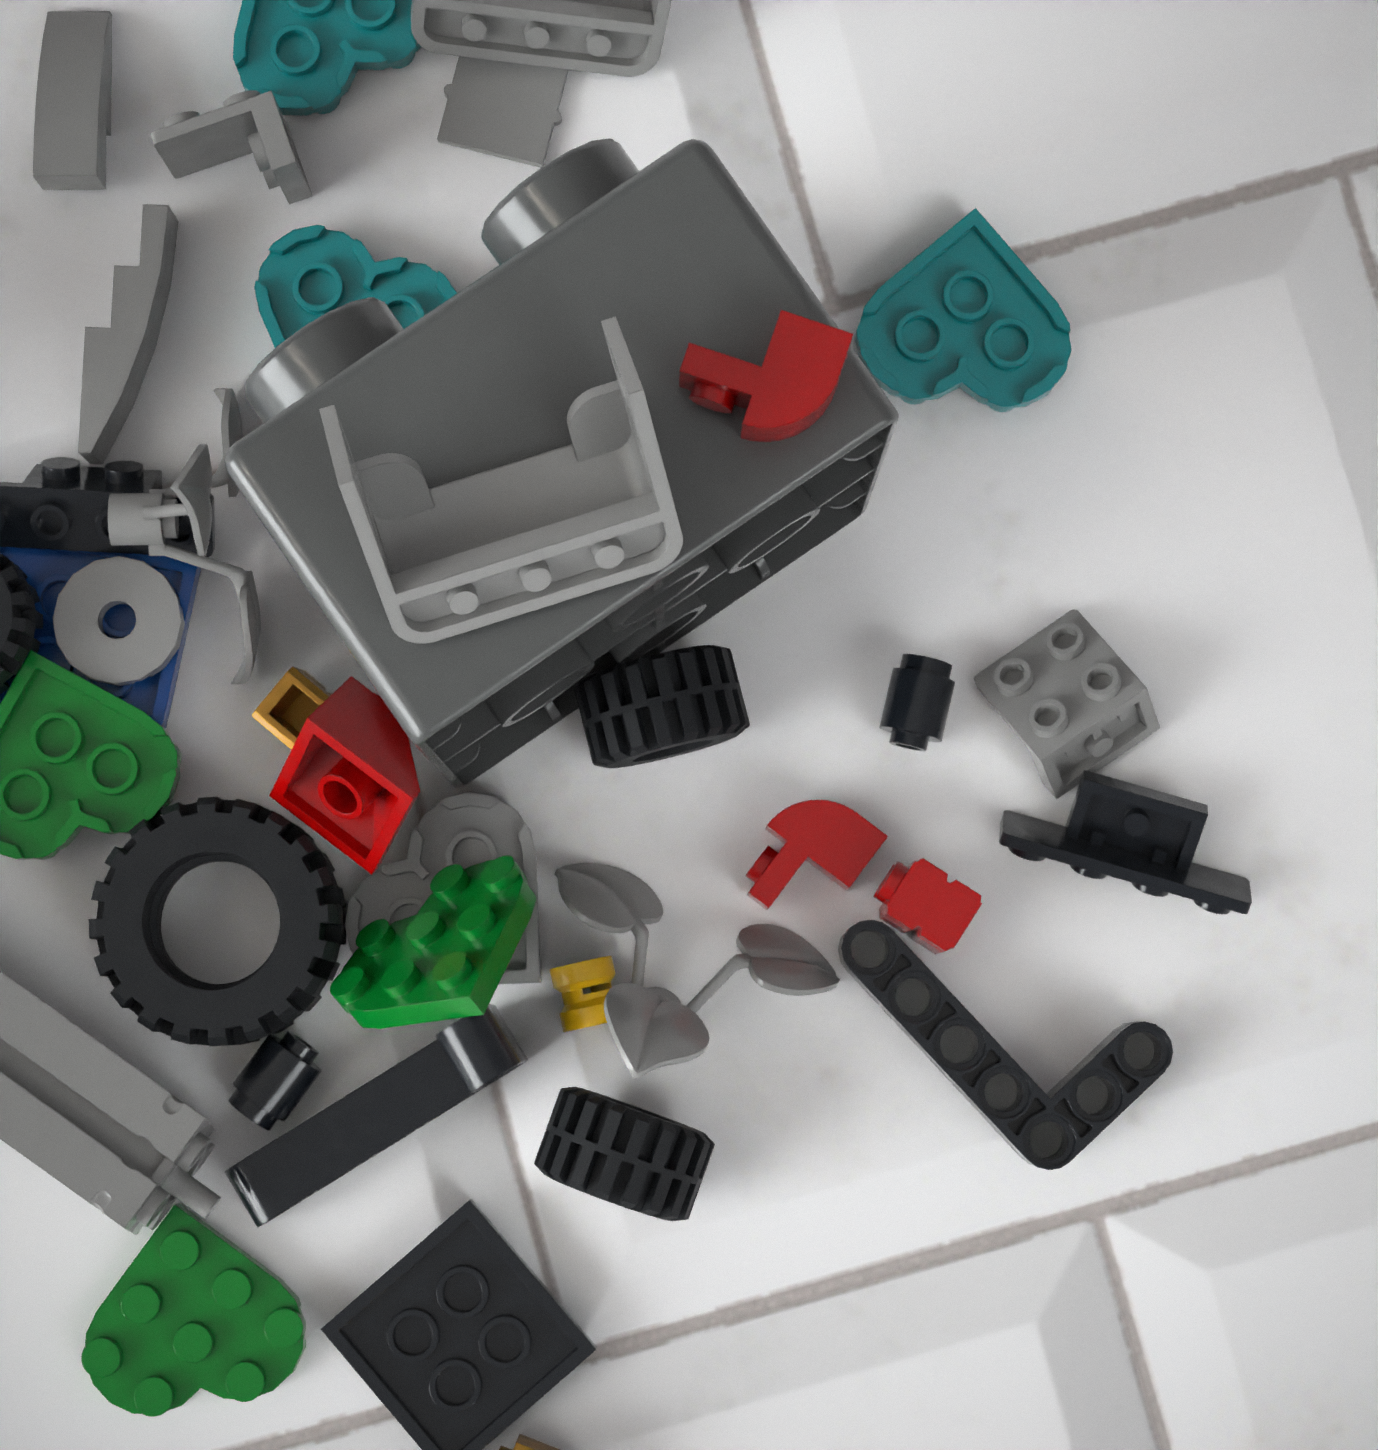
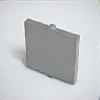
M459 56L452 84H447L444 87L447 103L437 137L438 142L542 168L545 163L554 126H558L562 122V115L558 110L568 69Z

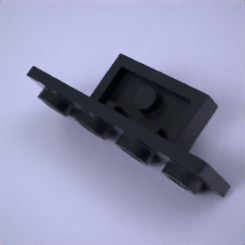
M67 457L45 459L41 464L34 466L23 483L0 482V547L149 555L148 545H111L108 531V500L110 493H149V489H162V471L144 470L143 464L135 461H114L107 463L104 468L80 466V461ZM210 494L212 527L206 557L212 556L215 550L214 496ZM175 498L177 499L178 504L182 503L179 498ZM179 516L178 538H166V544L197 553L189 516Z
M1084 770L1066 826L1009 810L1003 812L1000 822L999 843L1008 847L1014 855L1030 861H1043L1045 858L1069 864L1075 872L1089 878L1103 879L1108 875L1132 882L1136 889L1152 896L1164 897L1171 893L1189 898L1200 908L1216 914H1228L1230 911L1248 914L1252 903L1250 881L1247 878L1192 863L1208 817V806L1206 804Z

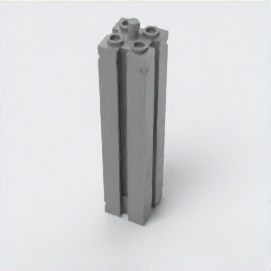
M0 971V1139L135 1235L139 1233L143 1226L154 1230L168 1213L176 1198L206 1219L214 1210L221 1197L192 1176L201 1168L215 1147V1144L208 1138L214 1131L209 1121Z

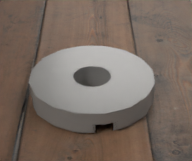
M121 556L95 560L74 573L58 594L53 615L56 642L69 664L94 681L115 686L134 684V682L142 681L149 676L152 677L163 670L180 647L185 625L179 597L169 580L144 561ZM125 604L131 606L136 616V623L132 632L124 638H109L105 634L102 624L105 613L115 605Z

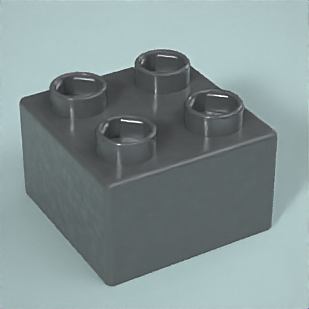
M611 138L590 141L564 153L521 182L498 203L485 220L481 238L499 266L405 329H403L387 304L374 297L355 300L333 309L302 327L279 344L257 365L246 381L245 397L263 424L236 441L228 449L225 456V467L228 474L410 741L456 788L470 783L577 710L579 707L574 689L588 676L627 661L662 652L857 519L867 508L899 414L852 346H850L835 394L823 415L805 431L780 441L756 442L741 439L742 422L747 409L734 405L732 413L713 411L692 402L689 399L691 390L679 387V370L689 342L762 366L781 310L838 328L714 150L702 140L691 139L682 142L640 171L621 144ZM616 316L644 389L681 527L683 545L679 555L671 564L655 573L440 641L417 644L397 636L389 623L340 491L319 409L331 405L335 406L355 462L380 454H402L412 458L420 465L429 489L572 444L567 427V413L571 404L585 391L617 380L601 323L603 320Z

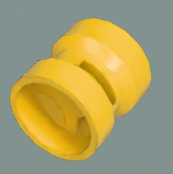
M612 956L585 960L550 969L553 988L562 994L564 1007L559 1015L563 1033L607 1023L604 1013V999L609 989L612 988L611 981L616 975ZM590 987L591 993L583 994V989Z

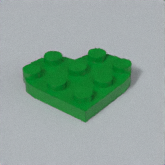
M31 650L0 704V854L18 860H46L54 857L60 850L69 846L84 827L106 834H129L128 831L143 819L149 822L155 820L161 815L160 809L169 806L173 801L180 779L182 756L178 746L173 743L168 731L144 711Z
M501 856L494 860L469 866L466 869L459 864L449 865L433 877L430 883V889L433 893L428 897L416 915L397 920L391 924L385 919H378L366 925L356 937L355 942L358 949L353 953L341 973L330 986V993L341 1007L352 1015L361 1027L375 1029L484 1015L532 917L536 902V895L528 885L527 876L512 856Z
M177 1203L172 1207L96 1311L86 1332L81 1362L85 1371L90 1375L93 1385L109 1403L132 1414H143L149 1417L160 1416L166 1411L185 1404L201 1388L223 1399L248 1402L260 1395L273 1391L296 1370L306 1348V1321L300 1308L299 1297L279 1276L183 1205Z

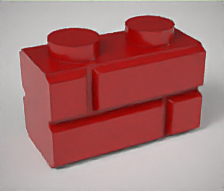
M922 858L908 866L899 861L895 865L893 864L873 897L882 902L879 908V919L901 933L911 931L912 940L932 953L938 954L954 949L982 905L981 895L957 879L950 883L947 882L948 874Z

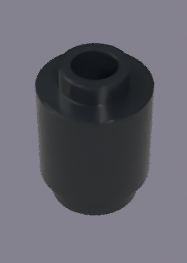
M902 655L900 668H893L879 726L880 729L891 733L890 744L925 752L928 741L942 742L955 682L950 680L951 664L921 655Z
M289 1030L282 1039L274 1034L268 1035L233 1082L236 1090L228 1100L229 1103L245 1117L270 1131L278 1119L286 1121L322 1072L313 1062L319 1052Z

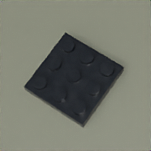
M472 1199L465 1203L321 1328L322 1332L422 1450H482L597 1349L593 1341Z

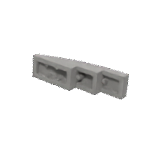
M143 204L140 265H114L111 328L85 327L78 453L90 464L103 465L133 409L157 345L171 288L179 222L169 205Z

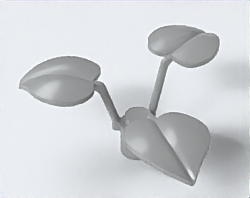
M216 388L213 391L223 405L221 417L223 458L216 473L212 476L208 445L199 444L171 487L166 489H149V493H110L108 500V531L112 546L148 545L149 556L170 557L225 575L231 579L239 599L245 646L244 659L231 684H244L249 680L254 667L261 630L260 607L253 572L206 557L212 527L211 489L228 484L229 497H237L239 488L228 474L225 467V456L228 449L243 437L239 406L233 388ZM175 498H179L182 503L178 504V501ZM179 516H189L197 553L166 544V538H178Z
M570 864L557 869L554 874L558 878V887L562 900L579 920L590 927L609 933H625L631 930L635 936L636 944L631 983L613 986L609 989L604 999V1013L611 1036L633 1078H638L663 1066L693 1060L703 1054L710 1038L707 1028L696 1012L739 969L749 968L752 979L759 986L785 995L803 996L827 992L836 988L840 981V978L836 976V972L829 962L804 938L780 926L755 924L743 928L738 934L736 944L742 954L733 956L685 1006L681 1004L679 998L667 989L661 987H650L647 989L643 987L649 931L645 924L659 922L664 911L655 892L635 875L605 864Z

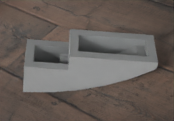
M110 11L47 12L38 70L33 148V177L43 190H106V136H111L112 14Z

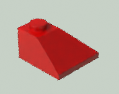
M350 676L307 717L269 797L372 875L380 867L420 793L409 738L382 698Z

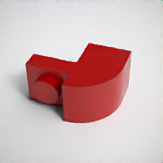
M781 310L762 366L689 342L679 370V387L691 390L689 399L692 402L713 411L732 413L734 405L747 409L742 422L741 439L756 442H773L788 439L812 426L828 408L847 359L853 333Z
M808 800L791 805L778 813L765 828V830L785 845L779 852L768 845L745 876L755 883L747 896L768 910L805 860L844 890H847L888 836L857 812L837 802Z

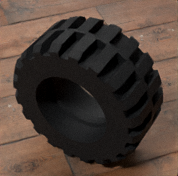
M219 797L198 798L195 803L184 805L177 802L160 809L161 816L151 822L143 819L128 831L132 838L123 848L116 846L113 848L104 862L110 866L104 882L96 881L91 900L98 901L96 919H89V939H96L100 955L94 957V961L100 976L109 978L114 987L110 994L122 1008H129L138 1016L137 1022L152 1032H161L171 1036V1040L189 1045H242L260 1041V1038L271 1034L280 1033L292 1026L294 1020L304 1011H310L322 998L320 992L328 980L333 981L340 966V963L336 961L341 944H346L347 934L345 925H343L342 908L346 907L343 888L338 887L333 874L336 871L328 856L321 852L313 842L314 839L301 827L295 825L284 816L256 803L241 799L234 801L224 800ZM212 862H233L246 866L256 872L272 890L280 914L278 939L265 963L249 976L225 984L202 982L184 973L169 957L164 947L161 932L164 904L173 886L190 870Z

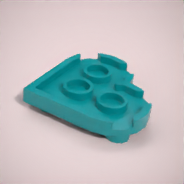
M242 0L234 33L233 60L245 91L256 90L260 94L272 91L283 115L309 116L314 113L328 114L334 111L339 105L341 97L349 91L358 70L401 69L412 62L415 53L421 48L413 37L411 30L412 0Z
M975 208L879 287L864 306L855 335V343L858 348L859 358L878 385L888 394L899 397L908 404L916 405L926 400L939 399L960 387L977 402L986 404L997 412H1008L1014 408L1027 407L1047 396L1066 372L1068 359L1071 354L1069 338L1071 330L1070 323L1058 302Z
M322 225L294 229L275 241L268 249L270 254L260 266L258 281H255L254 286L259 312L275 348L302 327L327 312L355 300L374 297L385 302L403 329H405L457 294L446 276L440 271L436 272L426 264L408 262L407 258L402 257L375 262L361 241L356 238L354 240L341 231L327 230Z

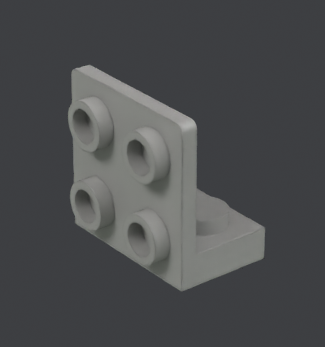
M256 90L237 93L227 98L223 102L224 107L201 115L196 111L176 114L163 122V128L150 133L154 147L175 179L253 153L260 172H263L269 189L280 186L289 204L312 197L291 132L272 91L262 94Z
M1075 609L1070 610L974 677L977 689L1029 749L1042 783L1056 799L1080 783L1084 770L1096 773L1160 729L1147 687L1082 614Z

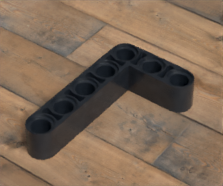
M860 921L848 928L840 938L838 953L840 962L845 970L1024 1161L1037 1168L1046 1170L1059 1169L1071 1162L1150 1087L1171 1064L1173 1055L1172 1043L1162 1028L1148 1022L1124 1023L1114 1029L1046 1094L890 927L880 921ZM869 931L876 933L885 943V957L880 965L875 968L862 967L852 957V940L860 932ZM907 978L920 980L929 990L930 999L928 1006L922 1013L915 1016L905 1014L896 1004V989ZM955 1025L962 1026L968 1030L974 1044L970 1056L959 1063H952L947 1060L940 1049L942 1034L946 1029ZM1136 1032H1141L1148 1036L1154 1046L1153 1059L1149 1065L1142 1069H1135L1130 1066L1124 1057L1123 1051L1127 1039ZM999 1073H1006L1012 1077L1018 1091L1014 1103L1004 1110L992 1108L986 1101L984 1093L986 1083L991 1077ZM1095 1076L1106 1085L1108 1098L1107 1103L1101 1110L1088 1114L1081 1109L1077 1102L1076 1094L1083 1080ZM1051 1121L1057 1125L1061 1132V1145L1055 1154L1050 1157L1041 1158L1034 1154L1030 1147V1134L1037 1124Z
M489 1004L484 1015L461 1018L436 1035L437 1040L227 1169L224 1173L257 1228L528 1061L527 1056L497 1007Z

